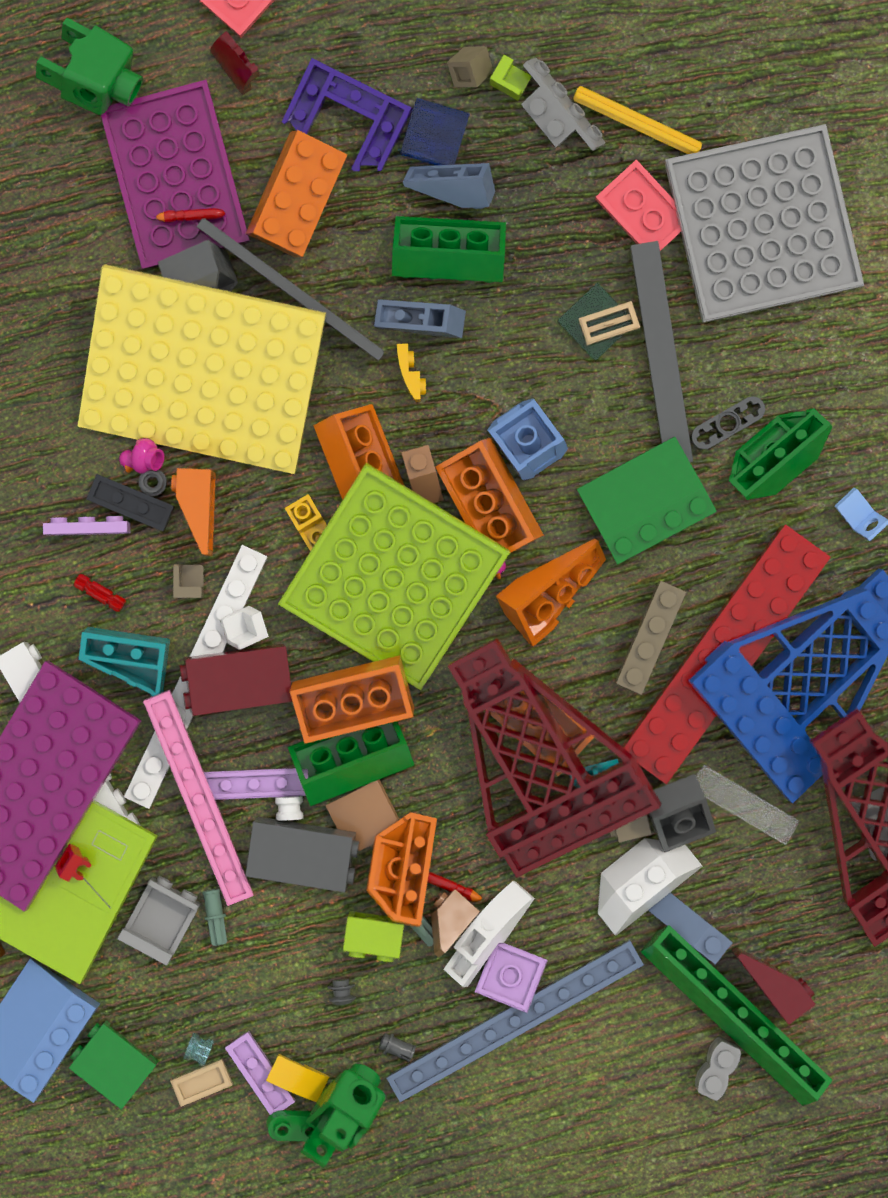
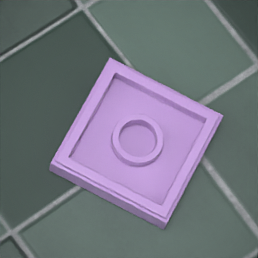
M498 943L487 959L475 993L528 1013L548 960L508 944Z

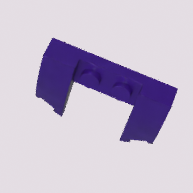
M311 58L283 117L282 123L285 125L290 121L296 130L308 135L328 97L374 120L351 170L361 171V166L378 165L377 171H382L413 108Z

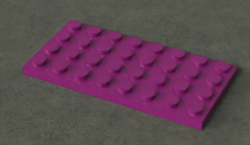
M50 661L44 662L0 736V896L24 912L29 909L141 723L140 719Z

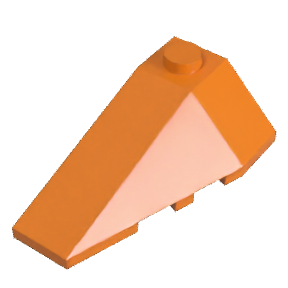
M594 538L524 574L496 595L505 616L531 646L534 647L554 630L559 623L556 620L566 606L568 608L572 606L575 602L572 597L581 586H587L605 562L606 557L599 541Z

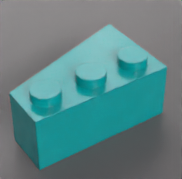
M87 627L82 632L79 660L109 675L112 674L126 681L127 684L150 693L151 696H155L164 691L170 639Z

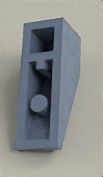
M489 163L411 166L403 180V184L407 188L461 208L482 209L489 207L495 194Z
M378 299L374 327L438 337L462 338L466 311L449 304Z
M671 892L648 910L665 925H670L692 947L714 964L719 961L733 943Z

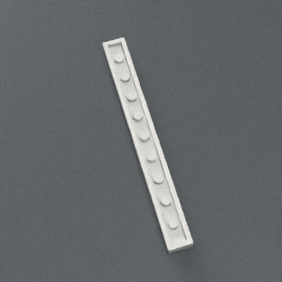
M244 545L241 546L190 657L224 652L227 640L220 620L245 607L265 565L267 556ZM180 676L172 696L187 730L193 715L190 709L185 710L183 693L188 692L187 682H182ZM156 731L124 798L148 809L151 808L170 767Z

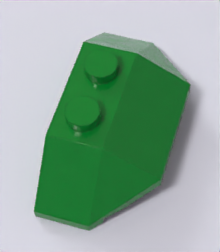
M814 408L778 415L736 451L732 472L729 477L730 484L747 500L776 495L819 458L832 430V425Z

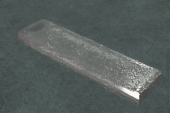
M704 764L696 775L707 799L784 845L788 843L800 822L799 820Z

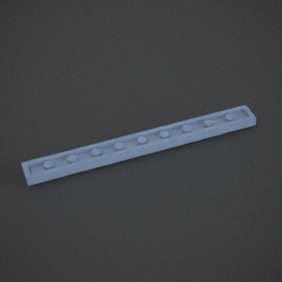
M629 939L538 990L534 995L528 1013L508 1007L387 1075L386 1078L399 1102H402L633 972L644 964Z

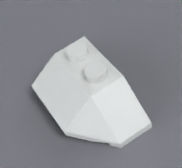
M644 838L601 872L598 914L616 936L703 866L686 845L664 852L659 840Z

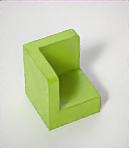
M503 55L490 78V85L519 101L531 80V75L513 65L514 60Z

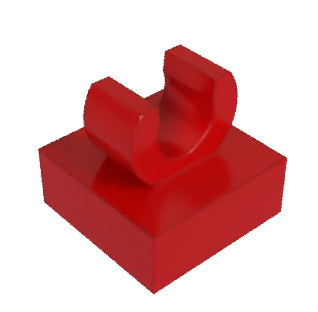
M69 843L55 868L59 878L69 882L72 876L76 880H83L84 876L80 871H77V868L81 865L90 868L91 863L88 858L82 856L79 847Z

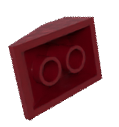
M736 946L731 949L788 1025L816 1005L812 1000V997L815 995L801 977L797 980L791 974Z

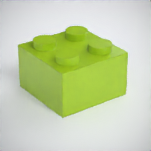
M350 911L347 918L343 951H349L348 956L365 958V954L377 955L376 960L393 962V958H399L404 924L394 922L384 915Z

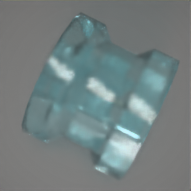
M193 1033L183 1059L187 1061L195 1060L200 1066L204 1067L214 1040H204L200 1038L199 1034Z

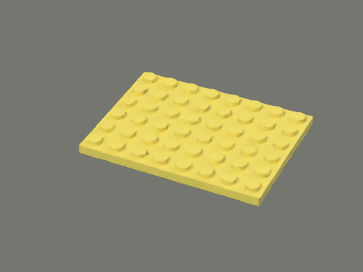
M104 264L100 278L78 427L136 440L148 438L159 445L295 474L326 313Z

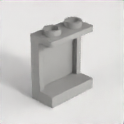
M158 876L157 879L152 877L147 883L144 893L126 926L122 929L118 940L167 966L201 903L196 901L198 896L185 889L180 892L172 888L173 883Z

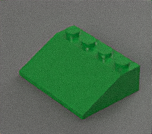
M675 436L577 488L582 501L617 565L717 512Z

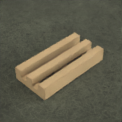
M632 301L578 319L587 346L640 329ZM627 309L629 311L627 315L587 327V322ZM632 320L633 324L594 337L590 336L592 332Z

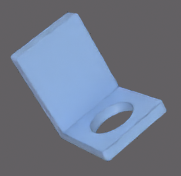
M856 488L849 491L835 505V508L853 531L868 541H871L888 525V519L875 512ZM878 521L874 529L866 531L870 523Z

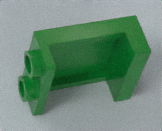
M106 1020L102 1026L96 1023L87 1035L91 1040L85 1048L79 1045L70 1056V1059L74 1062L70 1065L69 1069L122 1110L158 1064L159 1060L151 1054L147 1056L110 1027L111 1023Z

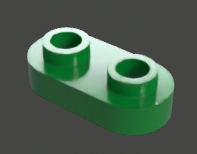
M279 1110L273 1112L266 1122L270 1137L277 1141L306 1142L312 1130L305 1131L310 1127L307 1125L306 1119L311 1111ZM286 1126L284 1130H278L279 1127Z

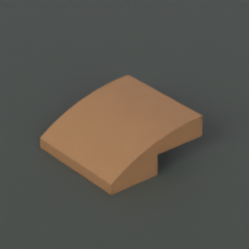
M380 779L325 805L337 829L356 832L355 841H360L359 851L373 845L376 835L400 820Z

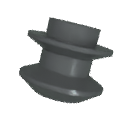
M349 979L332 980L333 985L327 986L328 989L333 990L334 996L328 1000L334 1005L350 1004L356 999V996L350 994V989L355 984L349 983Z

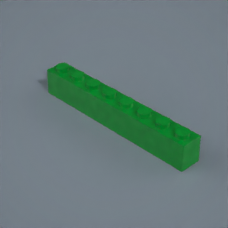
M670 925L657 931L640 951L802 1106L818 1101L833 1080Z

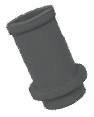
M385 1033L378 1049L383 1050V1054L390 1053L406 1060V1062H410L416 1045L395 1038L393 1033H390V1035Z

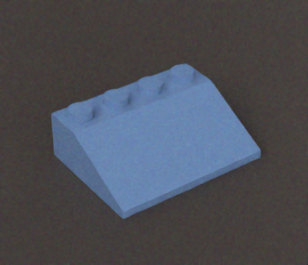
M30 958L0 1003V1079L10 1088L34 1103L86 1027L100 1003L33 958Z

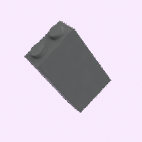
M257 817L252 825L246 877L345 893L349 885L354 884L356 868H351L353 857L357 858L360 841H355L356 832Z

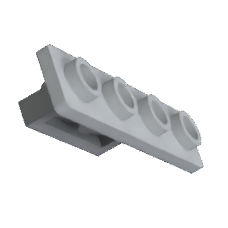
M537 58L526 61L523 66L540 87L521 105L554 146H560L577 131L591 150L594 151L601 148L605 144L601 131L595 125L590 124L584 117L583 109L570 100L567 96L566 88L560 82L555 81L549 74L548 66Z

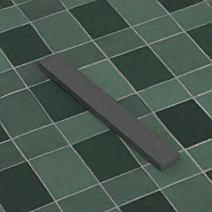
M205 218L197 225L198 229L305 308L326 313L325 322L377 361L382 357L384 350Z
M654 241L630 245L661 443L675 436L689 462H693L659 242Z

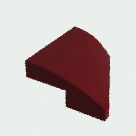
M226 31L213 43L210 52L243 96L251 90L250 82L259 77V69L254 63L251 64L245 52Z

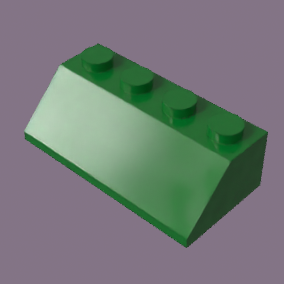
M396 216L392 249V276L429 278L433 280L484 281L487 283L503 282L506 222Z
M398 721L309 743L302 741L288 747L310 807L414 766L411 753ZM302 769H308L307 779L305 778Z

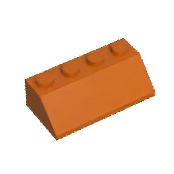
M373 404L334 414L313 425L342 500L366 462L404 485Z
M492 438L481 440L435 466L464 522L510 550V553L544 536Z

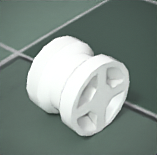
M303 796L275 797V804L278 805L276 820L304 819L303 812L300 810Z

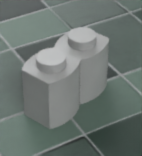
M719 1036L714 1039L707 1052V1062L700 1067L696 1074L695 1087L698 1093L715 1101L723 1096L728 1086V1075L736 1069L740 1060L741 1051L736 1044Z

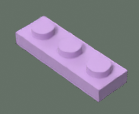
M107 516L106 522H95V517H78V522L67 523V518L61 517L50 518V523H43V535L131 534L130 522L123 521V516Z
M247 1031L225 1047L270 1115L273 1112L284 1110L296 1101L291 1092L266 1081L273 1065L250 1031Z

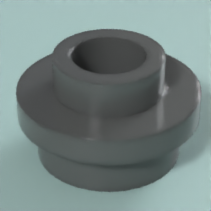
M160 470L147 471L139 477V487L146 495H160L166 488L167 479ZM152 477L158 480V485L154 488L148 485V481Z

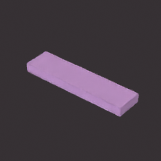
M295 768L204 772L215 800L306 796ZM302 769L305 778L307 779L308 769Z

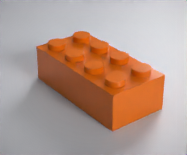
M299 130L290 132L246 234L293 257H303L348 154Z
M400 655L294 681L290 688L304 743L414 716V704Z
M524 690L518 692L526 695ZM543 696L567 737L571 738L585 731L582 726ZM509 698L495 705L507 709ZM514 698L511 710L526 715L529 703ZM532 707L530 716L540 719L535 708ZM490 711V715L503 725L505 715ZM509 717L507 729L521 733L524 721ZM528 723L526 735L540 739L543 727ZM547 731L545 741L555 743ZM593 735L572 745L577 756L594 738ZM523 741V745L536 756L538 745ZM543 747L540 759L555 763L557 751ZM561 754L559 765L568 767ZM556 772L557 776L561 774V772Z

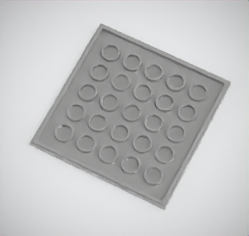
M826 124L674 157L664 161L702 323L864 286Z

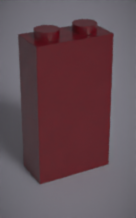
M284 644L183 658L184 665H179L181 681L187 682L188 692L183 693L185 710L190 709L193 716L293 702L290 694L291 682L287 650Z

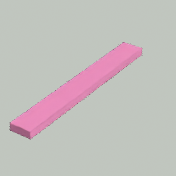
M168 690L143 701L227 906L254 896L171 691Z

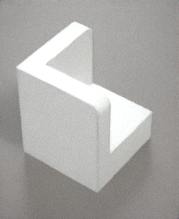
M251 606L240 609L220 620L227 643L238 650L268 637L261 612Z

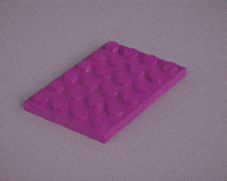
M207 80L135 98L129 107L122 103L109 106L107 111L101 115L142 270L158 267L159 261L206 240H209L221 249H225L197 228L201 220H176L175 222L168 223L156 218V215L168 210L176 212L192 209H222L225 211V216L207 221L239 244L250 242L249 235L246 234L247 228Z

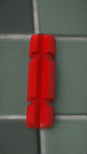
M84 574L77 576L73 584L74 587L81 591L85 590L87 595L104 605L108 604L109 608L116 612L122 610L126 602L124 598L117 594L113 595L111 590L95 581L91 582V579Z

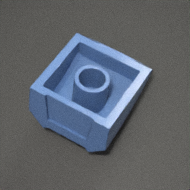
M533 398L520 402L494 420L488 428V432L522 480L534 478L539 472L561 459L568 450L563 437Z

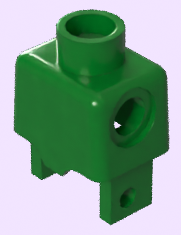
M66 18L62 25L61 39L71 44L69 47L71 61L65 69L40 56L36 63V78L59 89L62 99L98 115H103L113 100L129 107L138 95L143 83V76L131 71L132 47L97 25L90 30Z
M353 1064L350 1069L344 1070L325 1087L306 1119L307 1125L312 1127L313 1130L300 1153L322 1168L327 1165L335 1149L343 1152L345 1149H352L357 1145L362 1136L368 1132L384 1103L385 1093L378 1088L381 1079L373 1069L362 1064ZM317 1147H321L324 1150V1156L318 1154Z

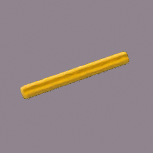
M579 86L575 92L573 100L686 154L700 152L702 143L583 86Z

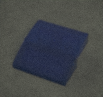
M417 98L400 155L433 165H455L470 113Z

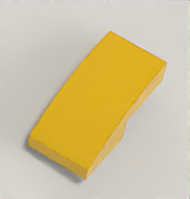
M397 344L399 366L405 385L414 401L421 402V395H426V378H420V371L409 372V368L414 367V351H408V344Z
M307 494L287 506L285 510L311 551L327 524L311 497Z
M279 1054L266 1081L291 1093L317 1102L330 1076L306 1064L303 1066Z

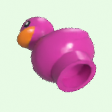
M141 438L136 441L133 450H125L120 454L119 462L127 473L132 472L134 469L137 473L144 474L147 471L159 470L164 463L165 456L164 452L158 449L154 441L148 438Z

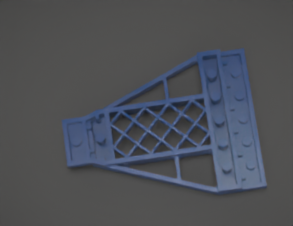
M878 568L859 587L845 592L841 597L729 642L724 641L704 659L707 663L688 680L787 801L794 803L823 775L821 758L811 744V738L805 731L807 725L829 705H831L841 719L855 709L861 710L888 656V575L883 569ZM820 615L792 643H789L781 633L783 629ZM838 618L845 619L843 634L833 633L834 621ZM852 623L861 634H851ZM773 634L784 647V650L757 674L740 653L739 648ZM817 637L825 638L823 653L813 652L814 640ZM832 638H843L842 653H831ZM850 639H861L859 654H849ZM797 656H805L803 671H793V662ZM812 657H823L822 672H811ZM830 657L841 658L840 673L829 672ZM849 658H857V659L848 667V659H849ZM868 669L847 713H845L837 702L838 696ZM777 675H785L783 690H772L773 679ZM792 676H803L802 691H791ZM810 676L821 677L820 691H809ZM829 677H837V678L828 686V678H829ZM775 695H783L782 703ZM790 695L801 696L800 710H789ZM808 696H817L808 705Z

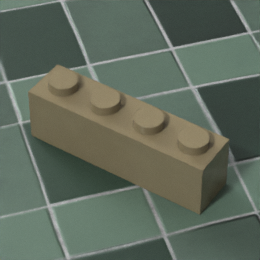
M663 581L657 582L614 684L642 695L686 591Z

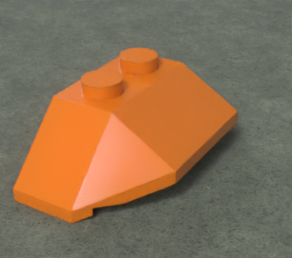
M410 812L375 836L366 890L394 922L416 927L421 926L437 818Z

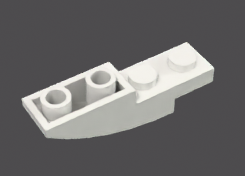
M512 881L483 909L454 946L456 952L443 970L462 987H468L498 943L505 942L535 898L516 881Z

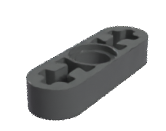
M748 397L700 424L691 433V443L699 450H707L750 426L763 417L765 413L763 401L758 397ZM750 402L752 406L757 404L759 407L756 411L757 416L754 417L752 414L745 416L742 419L746 423L742 425L739 415L734 410L738 408L740 414L748 408L747 403ZM723 416L734 418L736 425L732 431H725L721 428L720 420ZM714 422L716 431L722 437L718 439L717 434H714L708 438L709 444L699 443L696 439L700 436L698 431L702 430L704 433H707L713 429L710 423Z

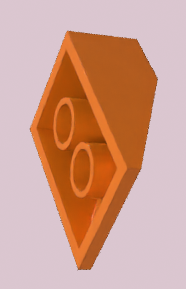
M177 468V475H172L171 490L176 493V498L201 553L205 556H213L216 473L209 469Z

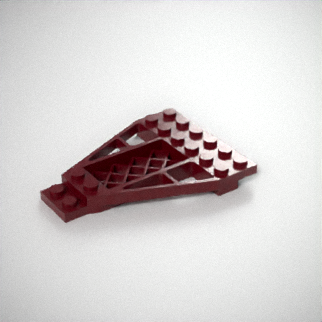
M498 638L448 664L449 670L462 690L464 706L468 711L488 830L486 836L499 858L504 856L516 878L661 807L660 800L634 756L515 659L510 660ZM524 690L526 695L518 692ZM543 696L582 726L585 731L574 737H567ZM509 698L507 709L495 705ZM514 698L529 703L526 715L511 710ZM532 707L535 708L540 719L530 716ZM490 711L505 715L502 727L489 722ZM509 717L524 721L521 733L507 729ZM528 723L543 727L540 739L526 735ZM547 731L555 743L545 741ZM481 734L503 770L502 773L490 779L487 776ZM505 735L519 739L516 751L504 747L502 743ZM593 735L623 761L592 776L585 770L572 745ZM523 741L538 745L536 757L521 753ZM543 747L557 751L555 763L540 759ZM561 754L569 768L559 765ZM519 759L533 763L531 775L518 771L517 764ZM538 765L552 769L550 781L535 777ZM557 771L572 776L569 787L554 783ZM508 778L526 810L498 823L494 818L489 787ZM533 783L548 788L545 799L532 795ZM552 789L560 792L550 797Z
M855 709L812 738L810 742L821 758L843 900L871 944L876 947L888 938V853L885 858L878 845L888 847V841L879 840L882 826L888 827V821H884L888 807V776L886 782L875 780L878 766L888 768V762L882 761L885 758L888 760V742L874 733L861 711ZM869 770L868 778L859 777ZM854 782L866 784L863 798L851 796ZM873 785L885 787L882 800L870 799ZM836 798L840 800L861 833V840L845 851ZM850 801L861 803L859 814H857ZM868 804L880 806L877 820L865 818ZM864 823L875 825L872 836ZM866 848H870L882 866L883 873L851 895L846 862Z

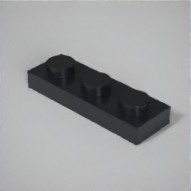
M96 474L86 498L88 501L165 532L175 508L173 505L99 474Z

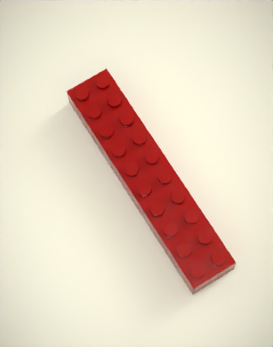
M786 524L780 526L623 743L622 747L634 756L642 768L667 785L717 716L688 680L707 663L704 659L724 641L729 642L786 619L831 558L829 555ZM768 635L739 648L740 653L751 666L759 658L774 635Z

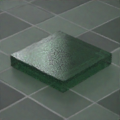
M598 282L557 320V323L595 362L624 335L586 345L578 319L619 305ZM625 311L617 312L587 322L586 324L587 327H591L627 315ZM632 320L592 332L590 336L594 337L633 324Z

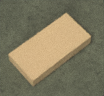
M223 1058L170 1080L181 1107L233 1085Z

